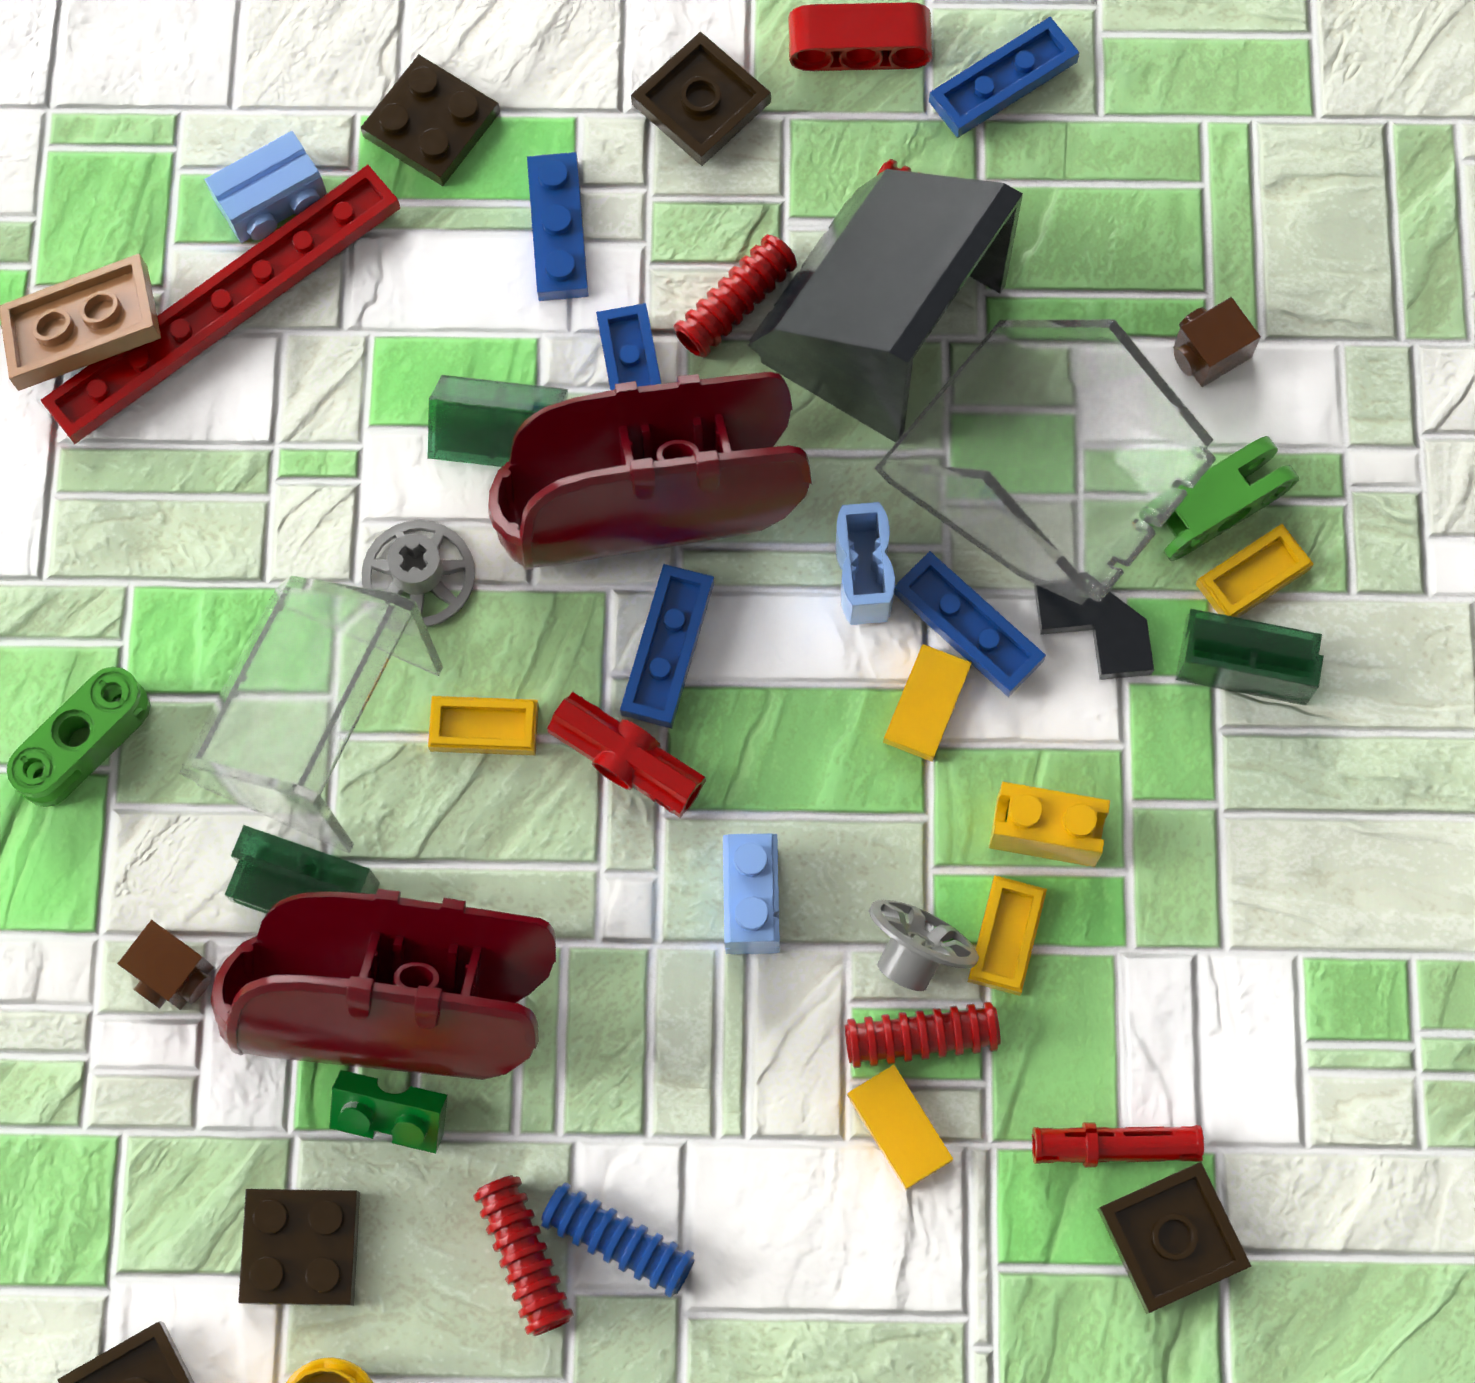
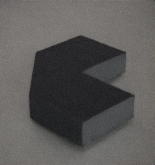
M1089 575L1035 580L1034 590L1040 635L1093 630L1099 680L1152 675L1154 665L1146 618Z

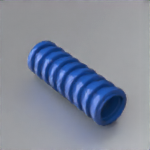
M567 1182L562 1186H558L542 1214L541 1226L549 1230L553 1226L558 1229L557 1235L559 1237L565 1238L567 1235L573 1237L572 1243L577 1247L584 1243L588 1246V1253L595 1255L597 1252L604 1255V1262L608 1264L613 1260L618 1262V1269L622 1272H626L628 1268L635 1272L633 1276L639 1281L643 1277L649 1279V1286L651 1288L657 1289L658 1286L665 1288L664 1294L669 1298H672L674 1294H678L695 1262V1259H693L694 1252L687 1250L684 1254L678 1251L679 1244L672 1241L670 1245H667L663 1242V1235L656 1233L653 1237L647 1234V1226L641 1224L637 1228L632 1225V1218L628 1216L623 1220L618 1218V1211L612 1207L608 1211L602 1209L603 1203L598 1199H595L592 1203L586 1200L587 1194L585 1192L579 1191L577 1194L571 1192L572 1185Z

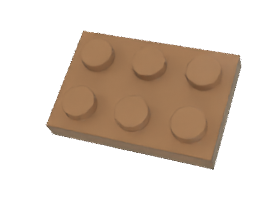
M140 254L130 256L0 305V321L8 376L18 391L161 339L148 266Z

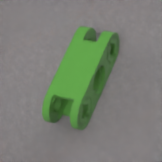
M1269 436L1261 437L1169 492L1143 512L1140 518L1146 528L1166 523L1176 537L1164 550L1170 561L1184 557L1271 504L1288 492L1299 481V476L1291 465H1285L1276 469L1252 485L1247 480V476L1260 469L1278 452L1277 446Z
M113 666L101 669L89 678L14 751L9 758L6 769L8 780L18 792L22 793L27 800L37 806L49 807L59 804L143 724L149 715L151 706L148 694L127 670ZM84 727L90 728L89 737L83 744L75 747L69 746L70 737L75 731Z

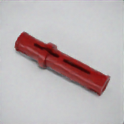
M1084 1122L1082 1127L1053 1129L1034 1127L1032 1130V1156L1034 1164L1071 1162L1083 1163L1084 1167L1088 1168L1097 1167L1098 1162L1115 1161L1201 1162L1203 1161L1202 1155H1204V1136L1200 1125L1109 1128L1097 1127L1095 1122Z

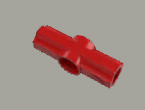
M574 692L563 699L547 727L549 734L593 761L591 763L593 767L607 779L626 790H631L633 787L679 818L690 809L706 782L705 776L661 749L660 743L643 728L625 719L619 722Z

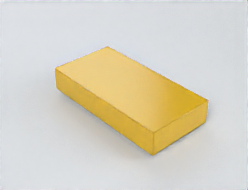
M1280 524L1198 578L1195 585L1224 623L1228 625L1310 571L1314 564L1286 527Z
M922 644L884 736L883 743L933 762L972 662Z
M432 696L428 748L430 752L536 756L538 700Z
M994 875L976 945L979 959L977 964L970 969L967 982L1018 996L1021 995L1047 889Z
M894 1064L847 1093V1097L905 1191L954 1160Z

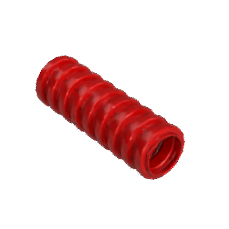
M765 235L761 239V246L755 245L750 250V256H744L739 260L740 267L734 266L728 271L729 278L723 277L718 281V289L711 288L707 292L708 299L702 298L696 303L697 310L690 309L685 313L686 321L679 320L674 324L675 334L686 349L696 356L707 357L711 353L710 346H718L722 342L721 335L728 336L732 332V324L737 326L743 321L742 314L749 315L754 311L753 303H762L765 300L764 293L770 294L776 289L775 282H783L787 276L786 271L792 272L797 268L796 257L785 242L776 236Z
M984 1002L983 1008L976 1009L974 1004H967L966 1010L959 1011L957 1006H950L949 1012L942 1013L940 1008H933L932 1014L925 1015L923 1010H917L913 1017H907L906 1012H900L897 1019H890L888 1014L881 1015V1021H873V1018L868 1016L864 1017V1023H856L855 1019L851 1018L847 1019V1025H845L849 1063H852L853 1068H860L861 1062L869 1061L870 1066H877L878 1060L886 1059L888 1064H894L895 1058L903 1057L905 1062H911L914 1055H920L922 1060H928L931 1053H937L939 1058H944L947 1055V1051H954L956 1056L964 1054V1049H971L976 1054L981 1052V1047H988L993 1052L998 1050V1045L1001 1043L997 1010L991 1002Z
M513 1175L480 1187L473 1197L476 1203H482L484 1207L480 1211L482 1219L489 1220L490 1225L486 1228L489 1236L494 1235L496 1238V1242L492 1245L494 1251L501 1252L503 1256L499 1260V1264L502 1269H508L509 1275L505 1277L508 1285H514L516 1291L512 1294V1298L515 1302L520 1301L522 1308L518 1311L519 1316L522 1319L527 1318L529 1323L525 1327L526 1334L538 1336L568 1323L574 1314L571 1308L565 1309L563 1302L567 1300L566 1293L558 1291L557 1285L561 1283L558 1275L552 1276L550 1271L554 1263L551 1258H545L544 1252L548 1249L545 1242H539L537 1238L541 1234V1230L538 1225H532L531 1219L535 1215L532 1209H526L525 1203L528 1201L527 1194L519 1192L518 1187L522 1184L519 1176L513 1177Z

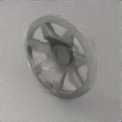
M425 520L407 521L394 525L374 540L363 560L361 572L362 586L372 608L391 623L416 629L431 627L453 617L468 600L474 587V561L464 540L445 525ZM414 531H427L435 534L430 539L429 537L422 534L406 533ZM397 538L388 550L387 560L376 559L381 549L389 541ZM444 538L457 547L463 560L441 559L439 549ZM372 569L391 575L393 579L390 586L379 597L376 596L372 587ZM465 570L464 585L456 598L440 580L442 575H451ZM431 591L437 598L449 604L446 609L438 614L422 617L424 593ZM403 592L410 594L412 617L395 614L386 608L385 605L400 597Z
M877 900L872 903L869 909L872 920L883 932L891 937L877 966L886 977L895 983L911 990L924 991L928 987L939 964L963 969L972 968L977 964L979 955L970 941L940 918L902 902ZM904 913L908 914L909 923L906 922ZM925 921L933 924L936 928L931 932L924 929ZM951 938L954 939V940H952V941L943 943L944 941H947V940H949V939H951Z

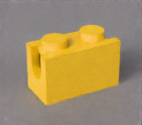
M1002 781L996 801L989 848L1095 867L1103 853L1104 840L1102 839L1105 819L1109 813L1110 800Z

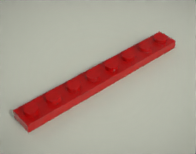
M366 165L160 313L157 318L161 339L88 365L40 401L75 445L401 209L397 197L373 169Z

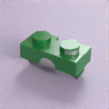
M340 1070L332 1087L329 1129L371 1139L374 1138L376 1132L392 1135V1144L436 1154L444 1135L448 1095L412 1086L405 1092L391 1094L380 1089L378 1078Z

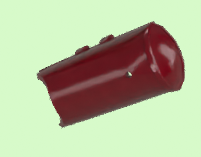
M774 372L700 379L699 374L677 376V382L638 387L636 381L615 384L614 390L571 398L539 410L526 419L518 428L513 438L510 459L497 471L489 490L488 515L501 545L515 562L522 565L525 569L533 570V567L556 566L762 531L772 526L792 512L806 497L809 485L812 484L809 459L802 448L791 445L774 447L788 427L790 413L793 410L789 388L784 378L779 373Z
M378 889L376 894L334 891L301 893L274 904L261 921L258 935L242 942L223 962L214 978L211 1005L220 1036L229 1045L231 1051L238 1055L250 1054L269 1058L484 1080L506 1075L528 1060L534 1048L536 1049L539 1042L536 1016L531 1009L516 1002L531 994L549 977L553 964L556 962V936L549 922L541 918L466 907V901L443 898L442 903L401 898L400 891Z

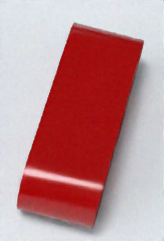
M920 3L810 4L793 9L788 16L789 61L793 67L803 71L915 69L927 65L933 58L931 12L928 7Z

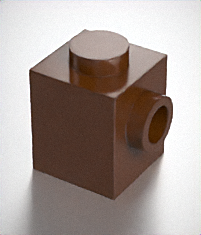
M1230 297L1208 311L1204 307L1198 308L1180 322V329L1173 346L1174 357L1180 369L1187 376L1193 375L1200 386L1204 387L1252 358L1261 336L1234 299Z
M152 919L117 963L140 980L133 989L159 1009L167 1000L179 1010L187 1002L192 1004L201 997L211 981V977L208 974L214 967L203 956Z

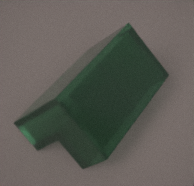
M441 375L429 398L427 459L502 467L510 459L513 438L521 424L539 410L568 400V389Z
M1190 609L1185 621L1175 680L1306 706L1319 688L1324 655H1319L1322 634Z
M243 825L231 854L237 865L225 896L233 903L267 914L274 904L293 895L333 891L376 894L380 882L370 868Z

